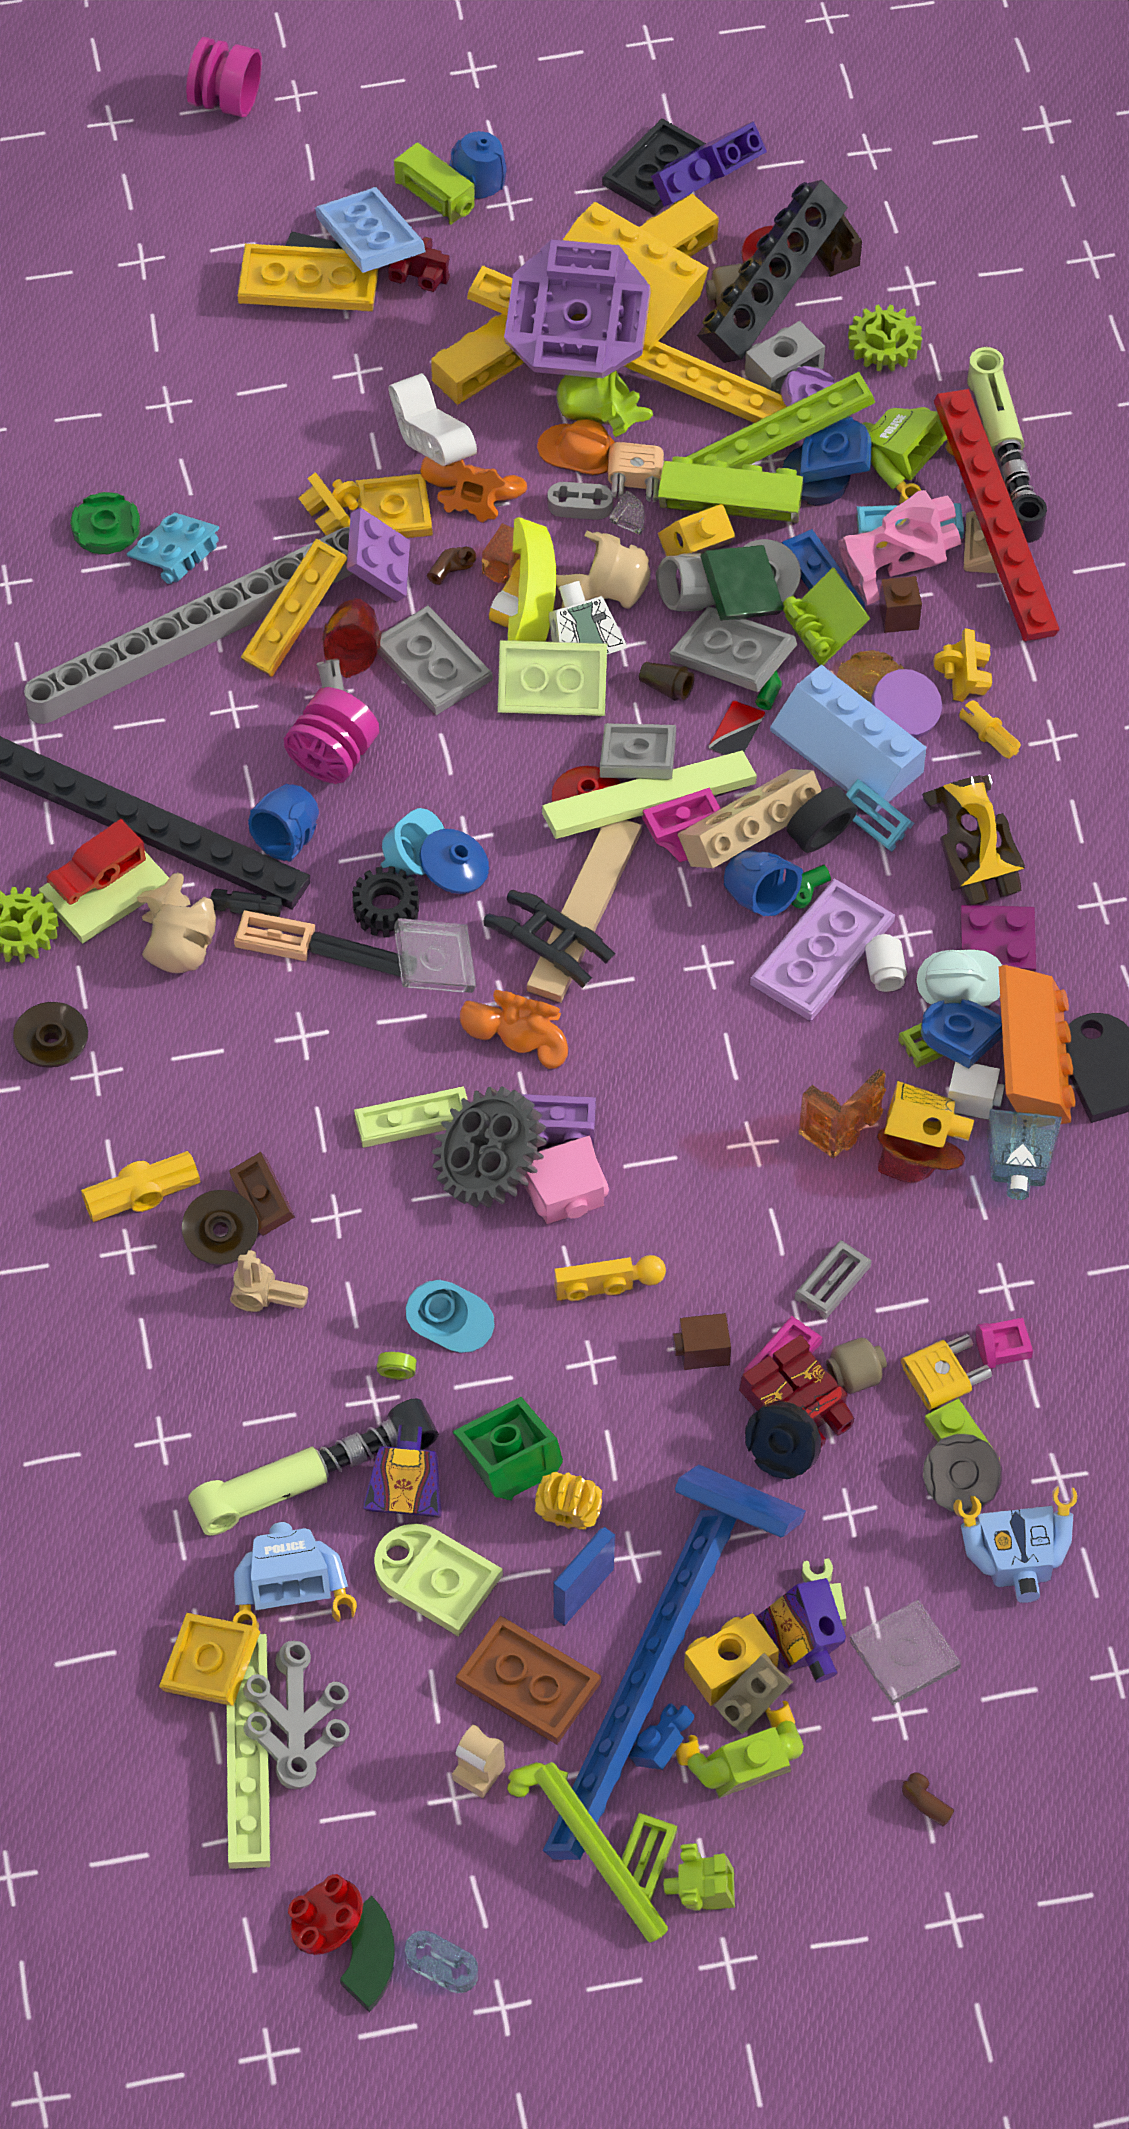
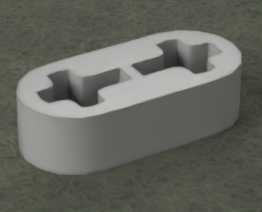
M558 482L553 484L548 490L547 505L549 511L558 517L598 520L604 519L612 513L613 496L611 495L612 491L605 485ZM560 497H567L566 502H559ZM595 499L601 500L600 505L594 504Z

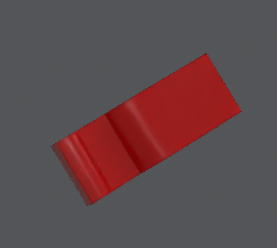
M120 819L79 847L71 861L58 870L50 872L46 876L47 882L69 905L74 904L81 896L94 887L96 889H103L146 860L144 842Z

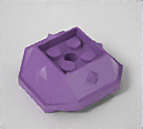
M551 239L540 249L539 253L529 259L513 274L504 335L505 343L533 372L604 378L642 356L651 295L650 285L619 245ZM575 314L586 315V317L580 321H573L570 319Z

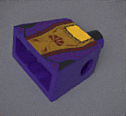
M399 1425L397 1448L379 1447L363 1509L372 1512L441 1518L437 1453L430 1450H420L422 1427Z
M827 1578L796 1584L756 1616L779 1649V1659L784 1668L792 1670L808 1666L815 1683L826 1681L838 1673L830 1653L845 1642L846 1635Z

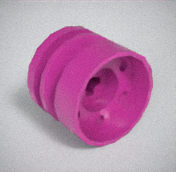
M202 37L195 47L188 70L186 94L189 105L197 107L204 105L205 109H214L219 102L223 113L246 117L254 105L259 89L262 70L260 50L243 45H234L229 53V46L226 41L215 42L212 38Z
M332 687L321 688L306 706L303 715L299 716L284 737V747L289 757L309 775L323 782L343 783L360 761V756L364 755L379 734V723L372 711L352 694Z

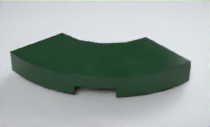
M372 1895L363 1903L360 1921L353 1934L349 1937L353 1953L348 1969L340 1978V1984L368 2012L378 2004L388 1988L394 1969L395 1957L394 1938L389 1920Z

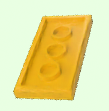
M245 243L238 289V303L373 311L378 268L363 273L343 249Z

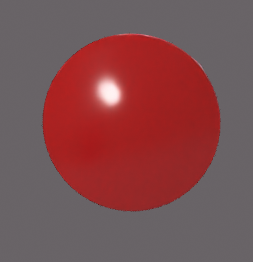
M332 1874L324 1882L310 1889L304 1896L295 1897L288 1907V1914L292 1918L291 1936L295 1945L307 1954L320 1955L331 1952L346 1942L355 1931L362 1914L363 1902L358 1888L342 1876Z

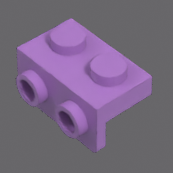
M521 1094L535 1104L534 1109L542 1114L538 1121L545 1125L546 1129L538 1135L547 1141L546 1144L567 1143L590 1135L592 1145H594L596 1097Z

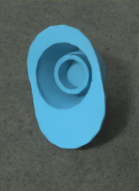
M418 808L409 812L382 840V850L385 857L380 864L382 868L395 867L397 874L402 869L406 872V876L412 874L424 875L425 873L419 858L421 845L431 833L445 829L442 822L434 813L427 809Z
M433 1280L418 1286L409 1296L405 1307L406 1319L414 1331L449 1350L459 1353L473 1352L483 1347L491 1338L495 1327L494 1315L484 1300L448 1281Z

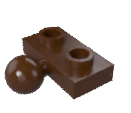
M262 1152L257 1153L229 1170L239 1194L255 1210L258 1219V1232L262 1236L295 1218L266 1156Z

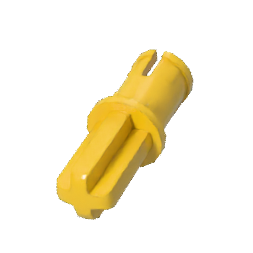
M974 700L965 705L974 713V716L963 708L961 709L959 717L978 733V738L982 742H988L1007 759L1018 754V749L1021 746L1020 742L1002 726V721L999 718L990 716Z

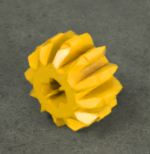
M553 1472L551 1475L543 1476L541 1484L538 1485L535 1498V1512L542 1516L545 1521L553 1522L556 1526L561 1525L568 1529L572 1527L580 1530L586 1529V1527L594 1526L596 1519L599 1517L602 1506V1490L595 1486L593 1481L585 1480L581 1475L574 1476L568 1472L566 1474Z

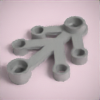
M288 1641L283 1644L275 1659L279 1671L286 1675L287 1709L269 1692L270 1682L263 1675H252L243 1688L245 1697L249 1701L257 1703L266 1713H252L244 1723V1732L250 1739L257 1740L277 1761V1777L280 1783L289 1789H303L309 1786L316 1776L317 1769L315 1763L333 1747L341 1746L348 1738L350 1732L348 1725L344 1721L333 1719L324 1728L322 1737L305 1750L304 1734L329 1712L340 1709L347 1701L349 1692L344 1684L331 1682L323 1691L322 1697L304 1712L303 1672L310 1663L311 1654L307 1646L300 1641ZM290 1651L299 1654L301 1659H294L290 1655ZM251 1684L259 1685L263 1693L254 1692ZM329 1692H337L341 1700H334ZM269 1717L287 1734V1747L269 1731L271 1727ZM251 1722H259L263 1726V1730H255ZM330 1729H337L342 1737H334ZM291 1763L298 1764L303 1769V1772L295 1771Z

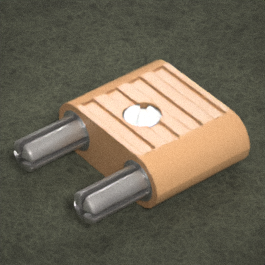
M616 442L610 445L608 481L612 484L611 495L616 498L617 486L618 498L623 497L624 487L646 489V499L650 502L653 489V502L657 501L664 463V451L662 448L654 445Z

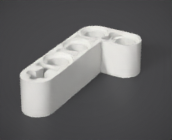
M422 373L389 385V394L399 429L409 447L442 466L477 453L476 442L469 427L436 408L430 385Z

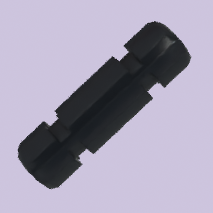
M216 888L212 890L210 899L213 901L214 910L226 911V908H230V912L243 914L245 910L280 917L282 910V898L267 895L265 899L262 898V894L232 891V894H227L228 890Z

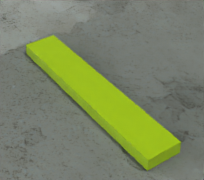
M857 372L687 456V458L693 459V464L707 465V461L714 460L728 463L727 468L741 469L743 464H753L874 404L875 400L860 372Z

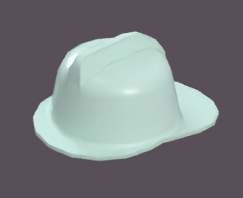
M945 950L937 952L925 959L918 970L916 980L918 991L924 1000L931 1005L944 1000V1004L961 1003L962 999L973 1001L983 1007L989 1006L1000 997L998 966H1002L998 958L986 951Z

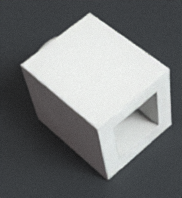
M955 1062L948 1098L955 1101L954 1113L990 1120L993 1106L1001 1107L1005 1085L998 1084L1000 1069L979 1064H973L968 1069Z

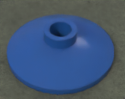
M455 829L437 830L431 833L421 845L419 858L424 873L436 886L445 891L455 894L471 893L480 888L488 877L489 861L484 849L474 838L462 831Z

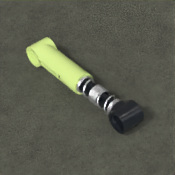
M982 347L976 349L970 356L967 383L970 390L974 392L985 433L994 457L999 459L1000 472L1027 543H1031L1041 538L1044 533L1047 505L1041 497L1033 492L1034 487L1029 485L1030 473L1027 463L1021 458L1025 445L1003 372L1004 358L996 349Z
M418 1398L409 1399L392 1408L388 1413V1420L383 1421V1423L380 1422L379 1427L376 1429L369 1427L364 1434L355 1433L342 1438L341 1441L337 1440L335 1446L330 1448L321 1446L319 1451L311 1446L226 1482L220 1480L206 1482L195 1488L190 1493L188 1500L203 1532L209 1536L217 1535L231 1529L242 1517L327 1483L330 1472L335 1470L342 1472V1467L347 1465L353 1467L356 1464L364 1463V1461L367 1462V1457L369 1456L373 1459L374 1454L378 1453L380 1446L397 1448L399 1425L422 1427L420 1450L432 1445L437 1440L439 1433L422 1400Z

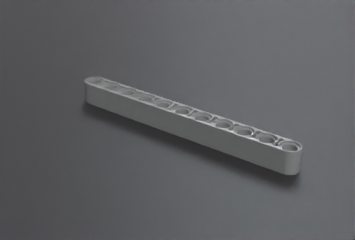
M350 527L341 528L319 539L348 557ZM313 542L31 679L24 688L29 718L39 724L52 722L266 617ZM347 561L332 584L353 574L347 570Z

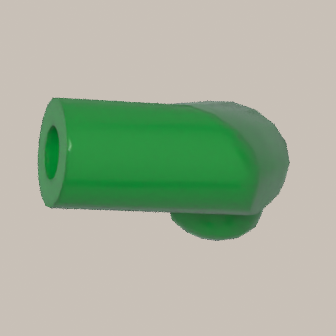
M777 670L761 688L755 700L756 705L763 710H770L782 687V681Z

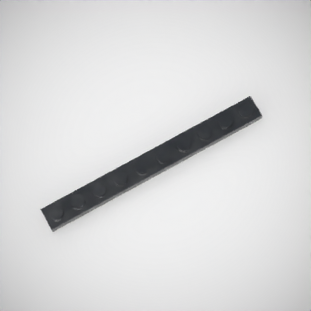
M0 736V778L107 827L122 819L145 844L256 894H262L265 898L267 895L282 898V905L292 910L311 883L310 875Z

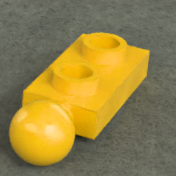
M646 1255L636 1265H632L631 1257L557 1268L555 1269L554 1286L557 1301L565 1299L579 1301L587 1296L604 1293L607 1295H618L625 1290L633 1289V1281L639 1280L645 1285L653 1286L664 1279L666 1267L659 1257Z

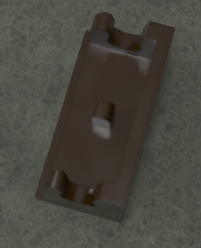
M844 214L815 254L830 277L860 266L862 240Z

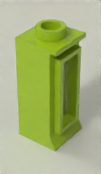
M418 142L394 159L395 183L403 185L444 217L447 216L450 225L459 218L467 216L475 207L474 184Z

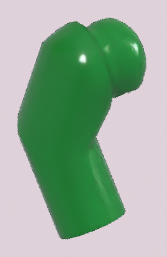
M824 864L802 873L800 890L791 903L794 907L805 908L811 902L814 888L831 881L830 873Z

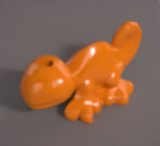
M427 456L422 460L420 472L427 482L440 488L455 487L451 490L438 492V500L444 503V509L448 513L454 509L460 512L467 509L476 516L479 522L483 523L487 519L497 518L498 510L494 506V502L515 499L527 491V482L517 475H508L501 478L496 469H485L470 464L465 465L463 459L446 466L440 465Z
M495 989L493 997L497 1005L502 1009L475 1001H465L461 1007L460 1023L462 1028L476 1039L489 1040L498 1033L504 1044L513 1051L526 1053L537 1048L538 1059L547 1069L558 1068L565 1062L568 1056V1044L563 1031L550 1022V1020L558 1021L561 1013H559L560 1008L497 989Z

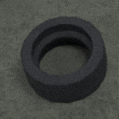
M838 786L829 787L813 796L797 810L788 822L786 831L804 852H814L833 841L849 826L856 816L857 807Z

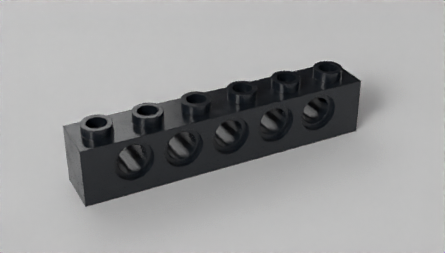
M822 180L810 183L804 182L793 191L791 195L792 201L776 215L774 219L775 225L771 231L757 242V251L752 258L746 260L738 270L740 275L735 282L722 292L720 296L722 300L717 308L709 312L703 319L702 323L704 326L697 337L723 363L743 359L746 352L755 342L847 210L848 206ZM769 264H770V266H771V268H772V274H771L770 269H769ZM751 290H753L754 299L752 297Z

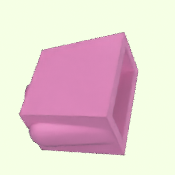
M590 1135L539 1151L544 1157L543 1159L533 1161L532 1165L538 1171L537 1173L527 1172L525 1177L529 1185L524 1187L530 1195L537 1213L543 1217L546 1224L568 1217L572 1219L578 1218L590 1210L604 1206V1197L608 1195L609 1187L595 1156Z

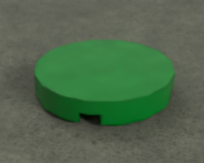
M101 492L89 495L83 499V503L78 508L77 506L74 508L70 525L74 540L83 549L94 554L108 555L121 552L132 545L139 535L141 522L137 506L132 501L130 503L125 500L124 496L118 493Z

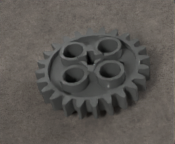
M503 1086L498 1091L492 1087H487L485 1095L477 1090L474 1091L473 1102L462 1098L461 1104L463 1109L460 1112L451 1108L450 1112L453 1120L451 1122L442 1121V1126L447 1130L445 1134L435 1136V1139L440 1141L442 1146L432 1150V1153L440 1158V1160L433 1164V1168L441 1172L436 1179L445 1185L443 1190L463 1204L467 1202L475 1208L480 1203L490 1208L493 1199L503 1204L506 1192L516 1197V1185L518 1183L524 1186L529 1185L525 1177L527 1172L537 1173L538 1170L532 1163L534 1160H540L544 1157L537 1151V1147L543 1146L547 1142L538 1135L546 1129V1126L538 1121L542 1114L534 1109L535 1104L517 1091L513 1090L511 1092Z

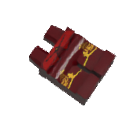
M801 1334L774 1352L773 1358L768 1356L742 1374L739 1391L757 1411L767 1403L784 1401L794 1403L805 1410L814 1420L817 1428L827 1423L837 1436L853 1426L855 1418L845 1404L848 1394L841 1386H838L835 1379L809 1351L810 1345ZM819 1431L820 1436H821V1448H822V1447L825 1445L826 1438H825V1437L823 1436V1434Z

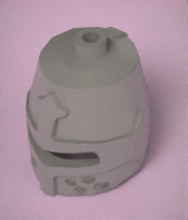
M701 553L666 556L656 570L657 585L664 604L670 610L700 611L705 607L715 605L701 561ZM677 569H679L681 578L680 594L676 583Z

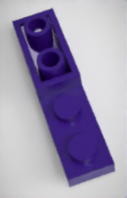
M753 121L665 165L662 170L651 175V178L665 207L679 201L715 179L728 175L763 155L767 150Z

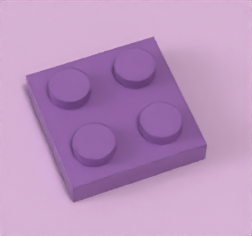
M360 507L353 511L350 516L347 570L397 602L407 596L410 540Z

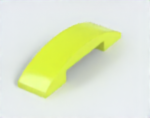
M517 517L514 519L512 552L521 554L518 613L509 617L508 640L545 642L550 628L549 612L553 611L556 591L554 548L547 527Z

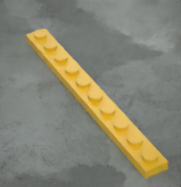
M482 265L468 291L467 299L507 316L513 278ZM575 314L570 319L573 321H580L584 319L586 315ZM657 342L649 351L643 349L642 356L624 365L626 368L753 423L787 407L783 402L781 394L661 342Z

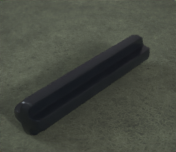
M314 932L310 939V951L315 954L407 979L412 978L416 969V959L413 957L321 932Z

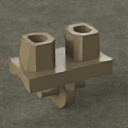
M764 1653L714 1706L741 1734H744L793 1681L780 1672Z

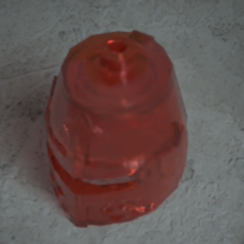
M358 598L347 600L337 607L328 623L324 625L322 636L324 657L326 660L339 659L340 671L345 678H351V676L366 671L373 664L380 649L383 631L379 629L375 610L368 603Z

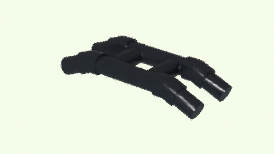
M511 890L507 894L508 903L519 906L522 910L533 914L523 926H520V923L512 918L497 916L491 913L487 914L483 920L485 927L496 930L499 934L515 939L553 963L554 967L561 970L567 977H571L582 988L593 977L580 967L579 963L571 955L564 951L577 940L579 944L583 945L591 953L593 952L605 964L616 954L593 930L586 926H581L532 893ZM546 922L563 931L551 944L535 935Z

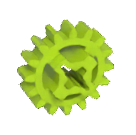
M878 304L875 305V312L871 313L865 308L863 309L862 317L854 316L853 325L849 326L848 348L849 350H854L855 360L864 358V367H868L873 363L876 364L877 371H881L883 366H888L890 371H895V364L899 363L905 368L908 365V358L912 360L917 358V350H921L922 328L916 325L915 316L906 318V309L903 308L897 313L894 312L893 305H889L887 310H882Z
M16 887L11 888V895L8 896L0 891V954L4 953L5 962H10L13 956H18L19 961L24 963L25 955L31 954L35 959L39 958L38 949L42 948L49 951L51 948L49 939H57L56 927L59 924L52 901L45 903V897L42 892L33 897L29 887L24 890L23 894H18Z

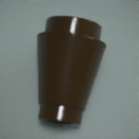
M646 661L639 672L640 682L645 683L675 701L679 698L687 699L694 686V674L689 672L686 666Z

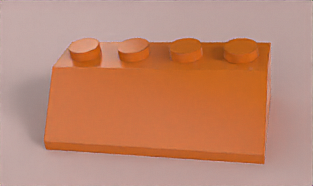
M1008 965L998 966L1006 1096L1024 1126H1026L1027 1131L1071 1123L1070 1108L1075 1107V1096L1072 1086L1068 1083V1075L1073 1074V1065L1070 1054L1066 1053V1043L1071 1042L1069 1025L1067 1021H1064V1012L1069 1010L1066 991L1058 988L1052 976Z

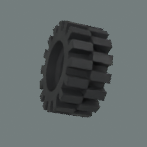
M382 866L376 867L375 875L370 870L364 873L365 880L359 877L356 881L357 887L354 886L352 891L353 913L356 922H360L361 928L364 931L370 927L371 935L377 936L378 931H383V937H390L389 931L393 930L395 935L398 936L402 934V926L408 931L412 927V921L416 922L419 912L418 887L417 885L415 886V880L411 876L407 878L406 872L402 869L398 874H395V867L390 866L388 867V872H383ZM380 895H393L399 898L400 903L390 909H380L373 906L372 900Z

